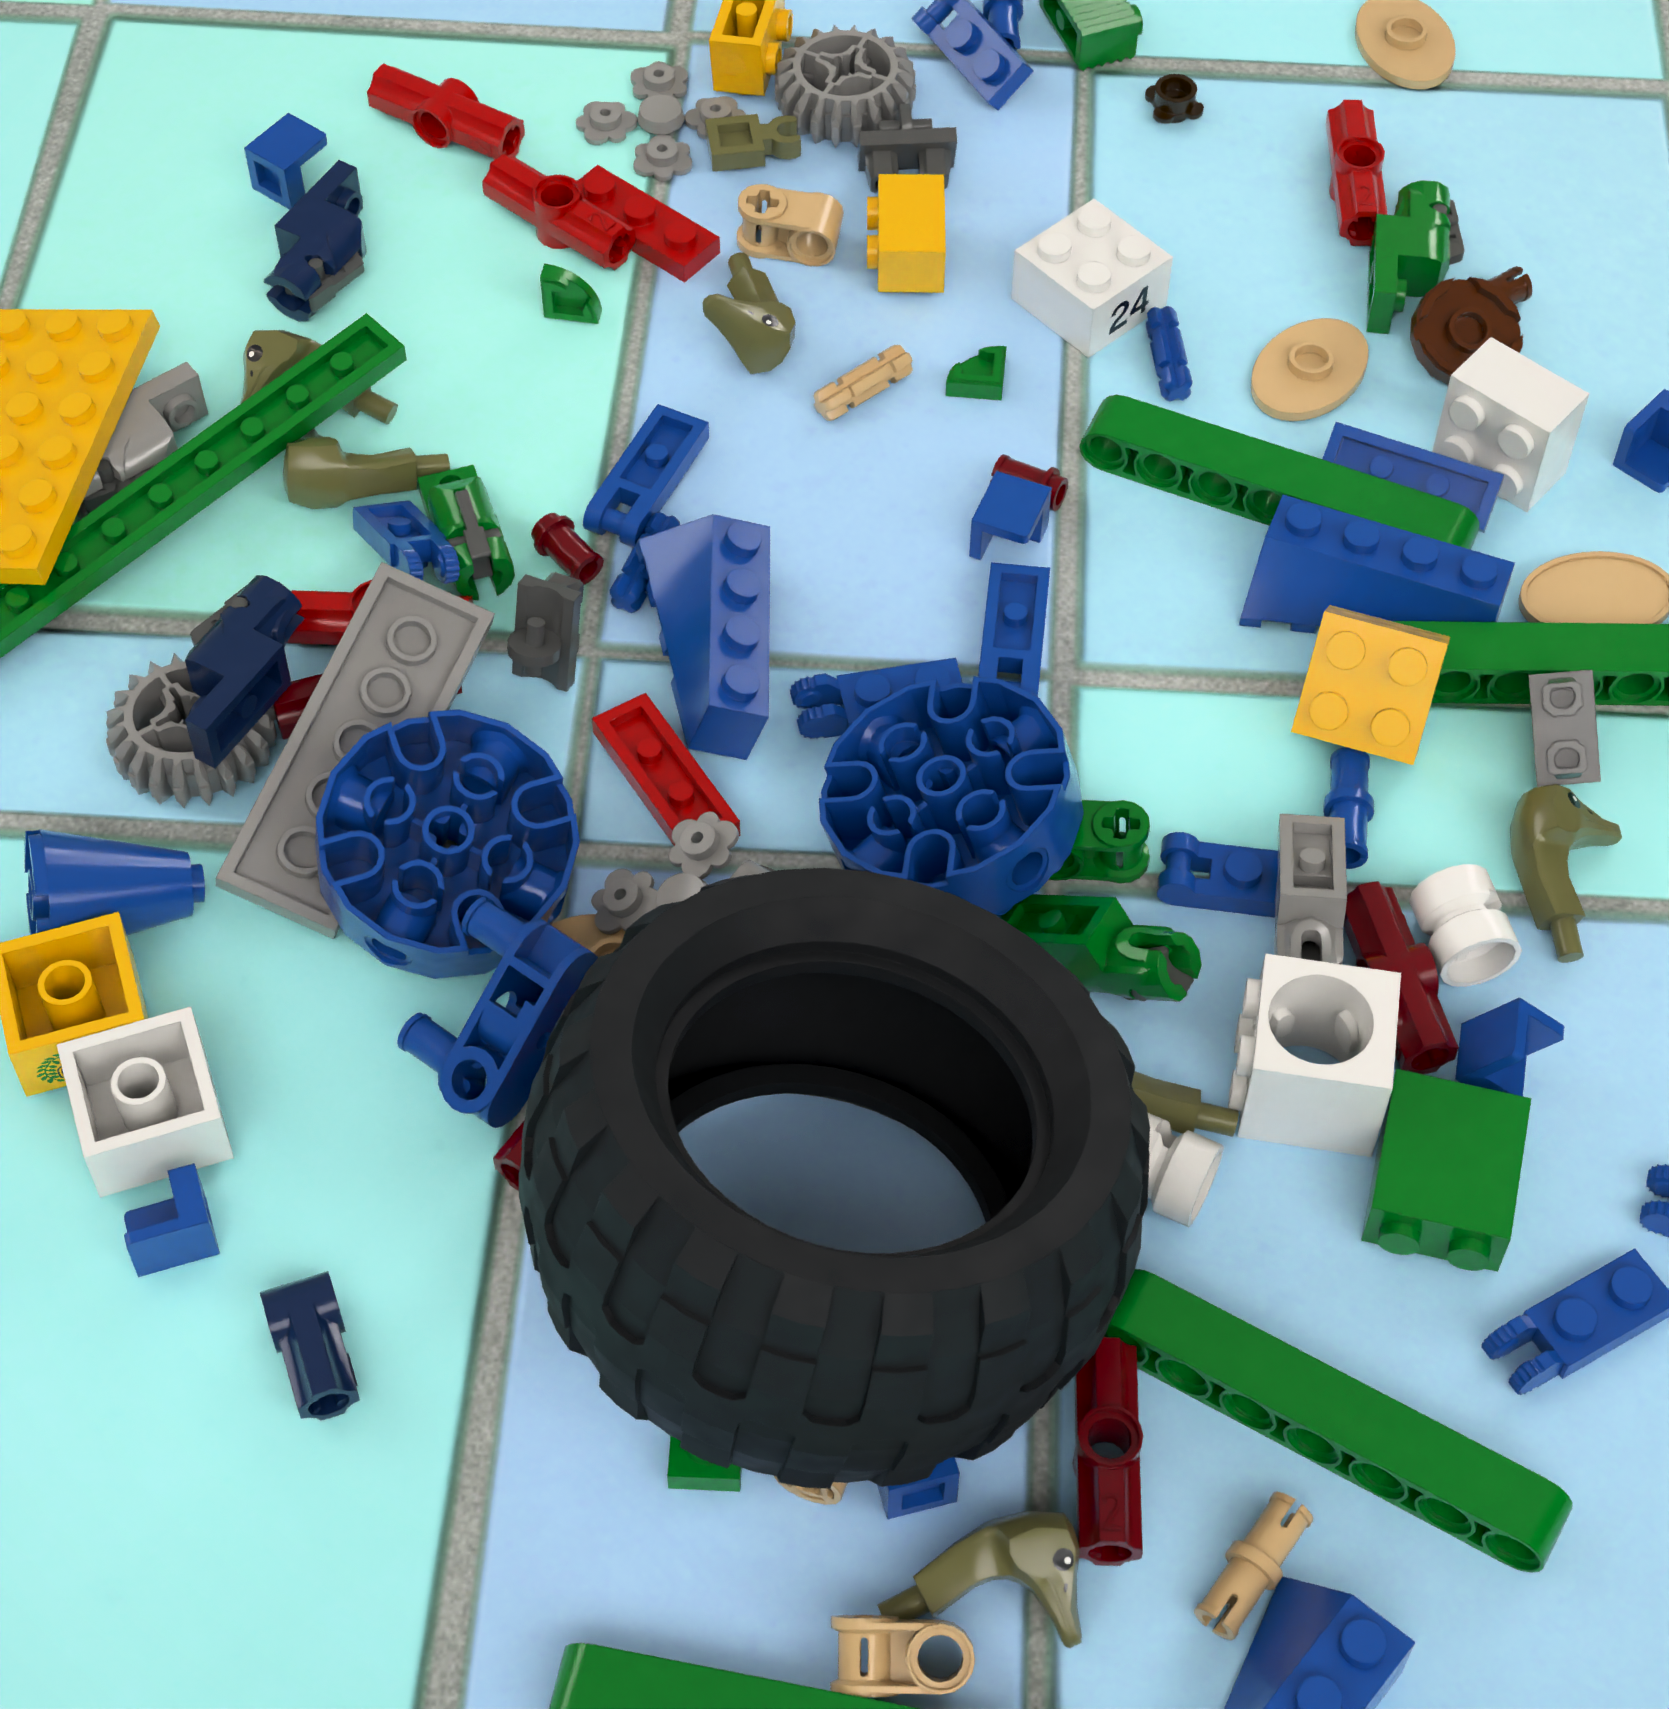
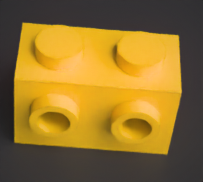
M785 0L722 1L709 38L713 91L765 96L771 75H775L777 63L782 59V41L789 42L792 35L793 11L785 9Z
M878 174V197H867V230H878V235H867V269H878V292L944 293L946 258L944 175Z

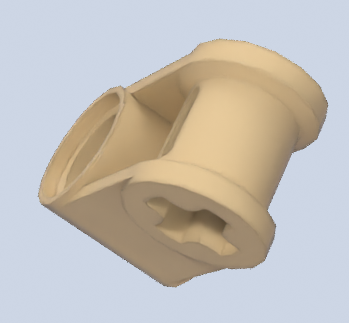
M767 184L752 185L741 191L738 197V211L743 217V224L737 230V245L743 253L754 258H771L798 262L807 266H822L828 264L834 258L844 215L843 207L837 199L821 192L795 191L776 188ZM763 200L767 201V209L765 213H762ZM758 230H761V242L758 243L756 241V234Z
M887 1615L831 1616V1628L838 1631V1679L830 1682V1691L859 1697L898 1696V1694L942 1695L955 1692L964 1686L973 1673L975 1656L972 1642L966 1632L954 1622L941 1619H899L897 1616ZM937 1635L948 1636L955 1640L962 1649L963 1654L961 1664L956 1672L942 1678L926 1673L919 1664L918 1659L919 1649L924 1641ZM862 1638L868 1640L867 1673H863L861 1670Z

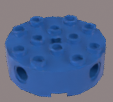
M973 676L972 684L954 683L940 687L937 679L908 685L865 709L833 744L824 766L827 777L821 790L822 798H819L820 823L842 869L868 871L912 880L958 896L996 916L1007 913L1016 903L1039 891L1048 879L1061 869L1064 861L1071 853L1084 816L1079 775L1063 729L1040 698L1003 679Z
M460 709L428 712V717L408 718L394 726L390 722L363 735L330 772L316 815L315 847L320 893L344 934L384 965L433 979L486 974L497 968L500 963L501 955L474 937L462 932L461 925L466 911L481 897L491 899L497 906L524 924L543 919L551 925L561 913L580 844L576 813L574 814L572 798L564 787L563 777L550 755L509 723ZM447 840L457 843V845H451L448 848L442 847Z

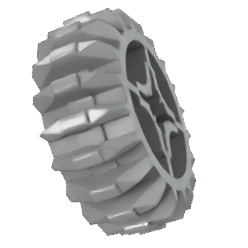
M833 25L831 32L823 33L818 29H813L810 39L796 37L795 46L784 49L783 57L777 63V71L775 73V101L778 102V110L781 111L783 116L790 115L796 117L797 135L811 133L815 144L827 139L832 140L835 148L840 142H851L857 148L859 145V131L878 130V121L898 120L899 104H910L911 109L913 108V102L916 99V73L913 69V62L907 57L906 48L895 47L893 37L878 38L876 29H871L864 33L858 31L856 25L850 30H839Z
M175 653L170 665L160 667L150 661L149 675L146 677L130 675L129 690L115 692V701L113 703L115 708L107 711L106 721L108 728L106 743L110 755L114 756L113 760L116 769L123 779L130 780L131 786L136 789L139 795L150 791L152 797L156 799L159 805L172 795H175L176 801L183 808H185L192 797L201 796L210 806L213 793L223 790L234 797L236 781L241 780L254 783L255 767L269 765V748L276 746L275 739L277 737L274 723L276 719L274 705L269 708L216 769L195 758L185 719L200 696L192 690L185 661L183 662Z

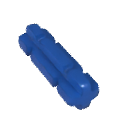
M1170 306L1161 309L1153 307L1147 313L1146 329L1148 337L1152 340L1150 347L1156 374L1161 379L1158 382L1160 392L1167 401L1175 399L1183 401L1190 396V387L1193 382L1190 369L1185 366L1188 364L1181 331L1177 328L1179 326L1177 313Z
M657 512L650 517L644 528L646 533L642 534L639 539L679 526L680 521L673 515L667 516L662 512ZM635 546L621 569L624 573L617 576L610 588L611 604L615 608L624 609L629 613L638 611L648 595L644 592L647 591L646 586L649 581L646 566L639 563Z

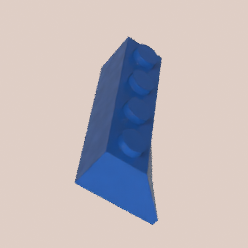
M1282 495L1262 545L1239 626L1261 628L1262 620L1291 623L1290 631L1315 634L1316 626H1320L1323 613L1329 605L1389 621L1497 622L1515 562Z
M711 514L638 539L635 548L639 563L646 566L649 578L646 590L651 607H656L662 630L659 635L662 653L663 656H669L674 674L671 687L687 749L747 760L769 718L770 526Z
M1283 1576L1275 1588L1224 1709H1375L1401 1675L1416 1642L1353 1594Z

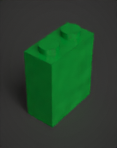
M1396 1069L1393 1077V1089L1381 1126L1361 1241L1378 1244L1382 1249L1393 1254L1410 1255L1417 1253L1448 1260L1450 1264L1463 1270L1478 1271L1487 1269L1498 1272L1511 1240L1532 1098Z

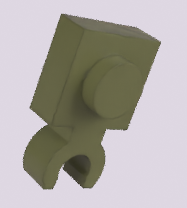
M758 114L705 119L706 140L712 172L765 166V155H773L780 159H794L801 156L800 135H797V119L795 116H779L767 124L759 123Z

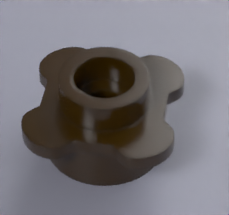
M1165 75L1159 78L1155 85L1148 87L1145 91V100L1152 103L1154 108L1153 118L1159 123H1179L1186 118L1195 120L1200 118L1204 111L1203 104L1196 101L1197 86L1195 82L1185 75Z

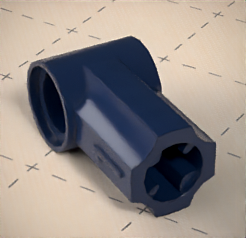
M329 1271L261 1291L260 1297L276 1352H282L300 1418H317L322 1421L344 1414L347 1408L360 1401L356 1388L358 1384L349 1353H346L341 1333L346 1332Z

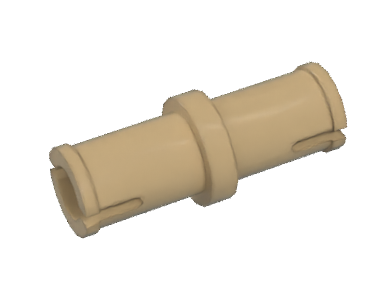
M1274 1492L1269 1498L1268 1505L1245 1539L1232 1543L1225 1554L1228 1564L1202 1603H1199L1194 1609L1197 1619L1204 1626H1207L1212 1618L1216 1619L1223 1607L1227 1604V1610L1212 1630V1632L1222 1638L1234 1640L1239 1633V1628L1265 1589L1274 1590L1283 1577L1281 1565L1305 1529L1309 1528L1313 1522L1312 1514L1304 1505H1301L1295 1514L1291 1513L1284 1525L1281 1526L1282 1519L1296 1500L1285 1493Z

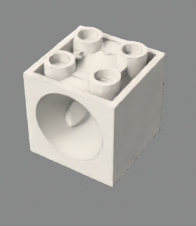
M1265 953L1260 979L1247 978L1242 1014H1239L1234 1053L1238 1054L1236 1070H1233L1228 1100L1229 1109L1240 1111L1237 1137L1372 1157L1393 1089L1401 973ZM1284 1047H1314L1332 1055L1340 1063L1316 1064L1307 1062L1290 1054Z

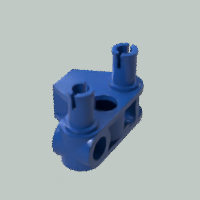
M481 897L466 911L461 925L462 932L474 937L501 955L502 959L459 1037L457 1038L432 1021L431 1017L427 1014L420 1012L413 1015L404 1024L398 1035L397 1044L401 1050L409 1052L438 1073L439 1090L442 1092L444 1100L452 1109L464 1114H474L491 1127L498 1128L510 1122L527 1102L532 1081L538 1073L545 1055L547 1040L571 996L578 989L585 973L598 956L543 919L524 924L497 906L491 899ZM509 992V1000L506 1007L496 1002L501 995Z

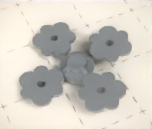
M657 61L647 67L633 70L630 75L634 97L644 99L640 104L638 117L632 112L625 111V106L621 102L594 101L585 105L583 109L584 115L576 119V128L584 132L585 140L593 145L604 144L608 140L613 143H620L626 139V133L633 131L637 124L646 132L658 134L651 138L648 144L643 143L636 146L634 171L640 176L648 177L654 175L655 179L659 181H668L673 177V174L684 175L690 172L692 169V159L689 156L690 147L684 142L676 143L672 137L665 134L678 130L685 120L687 127L697 130V135L702 139H706L705 119L746 115V113L738 109L735 99L722 96L700 99L696 102V108L689 110L684 115L682 106L676 98L683 97L687 93L686 82L688 81V73L683 67L670 66L664 62Z
M714 812L703 813L697 821L687 819L678 823L672 831V840L675 846L670 849L668 858L674 866L681 867L683 873L675 874L666 879L657 891L653 888L654 879L648 872L642 871L635 875L628 869H617L611 872L605 880V889L598 890L591 899L592 906L598 911L595 916L597 928L604 934H614L621 929L626 932V929L641 916L660 905L684 901L700 892L701 887L708 885L702 879L711 873L713 867L721 869L730 863L732 855L729 849L734 847L739 839L737 827L730 821H720Z

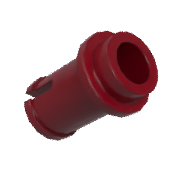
M1006 454L998 458L991 473V476H994L995 472L999 471L1052 487L1050 510L1057 511L1060 508L1068 489V479L1060 476L1059 469L1051 467L1045 471L1012 459Z
M549 513L537 521L531 532L535 550L542 556H550L569 577L580 580L584 585L592 581L603 567L604 560L602 556L596 553L574 531V522L565 515L559 516L557 513Z

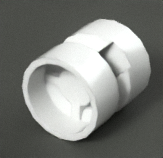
M1474 864L1448 867L1433 873L1420 882L1412 891L1409 900L1421 931L1431 936L1428 948L1433 955L1444 983L1457 987L1481 984L1498 977L1518 961L1522 949L1506 913L1500 911L1502 907L1501 901L1485 868Z
M1148 1113L1150 1123L1148 1198L1151 1199L1155 1213L1190 1227L1197 1217L1213 1183L1222 1158L1224 1146L1190 1130H1187L1178 1137L1172 1135L1169 1121Z

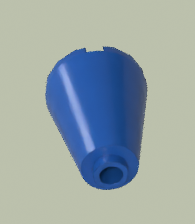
M42 829L25 831L24 868L25 873H28L26 902L30 935L116 912L120 914L126 934L130 935L193 915L194 903L205 901V880L202 864H191L188 852Z

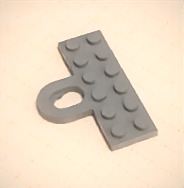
M381 562L216 876V887L334 939L340 926L320 893L315 847L316 815L330 772L363 735L390 722L394 726L408 718L428 717V712L449 710L493 624L495 613ZM447 840L442 847L448 848L451 845H457V843Z

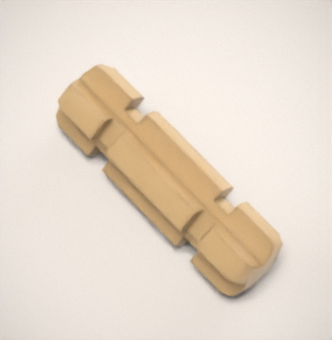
M892 345L878 354L880 360L872 357L837 378L838 385L835 382H830L814 393V407L817 413H821L825 420L833 421L849 411L847 405L850 408H855L890 386L889 380L891 383H896L912 372L911 363L913 360L911 355L905 352L901 345Z

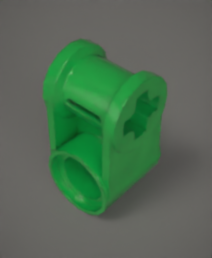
M1082 800L1084 816L1071 853L1064 861L1061 869L1048 880L1080 879L1110 881L1120 884L1130 883L1139 879L1147 871L1150 863L1149 849L1145 844L1150 832L1148 814L1142 807L1130 801ZM1122 817L1126 820V832H1120L1119 819ZM1117 852H1123V865L1120 867L1117 866Z

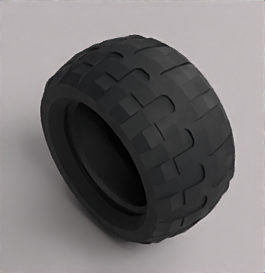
M832 868L777 870L720 880L701 887L700 892L684 901L660 905L626 929L621 945L613 953L598 957L585 973L578 989L571 996L547 1040L545 1055L540 1069L532 1081L522 1132L519 1200L534 1269L540 1273L542 1288L547 1297V1310L554 1327L569 1350L589 1357L600 1374L599 1387L617 1406L636 1420H650L664 1432L680 1440V1448L702 1460L725 1468L733 1464L753 1472L777 1476L779 1483L805 1488L830 1489L833 1482L849 1483L869 1480L880 1487L908 1484L929 1478L938 1463H942L951 1457L967 1460L978 1459L994 1451L1010 1439L1016 1429L1026 1423L1040 1408H1043L1058 1389L1062 1390L1095 1354L1135 1270L1141 1249L1142 1217L1148 1203L1150 1123L1147 1106L1134 1093L1132 1088L1135 1064L1129 1049L1118 1030L1100 1014L1090 998V992L1072 972L1046 952L1033 939L987 910L958 896L912 880L868 871ZM801 1094L851 1103L900 1122L934 1145L955 1166L967 1182L981 1208L986 1223L961 1238L917 1251L862 1253L816 1245L766 1225L727 1199L696 1166L685 1149L678 1133L699 1117L721 1106L763 1095Z

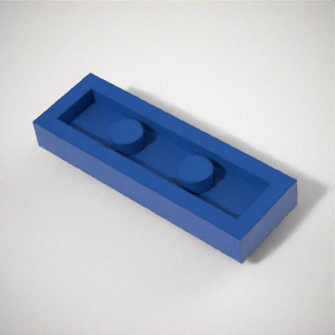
M1335 422L1322 458L1347 468L1459 503L1469 508L1477 516L1479 532L1485 533L1504 479V474L1339 422Z

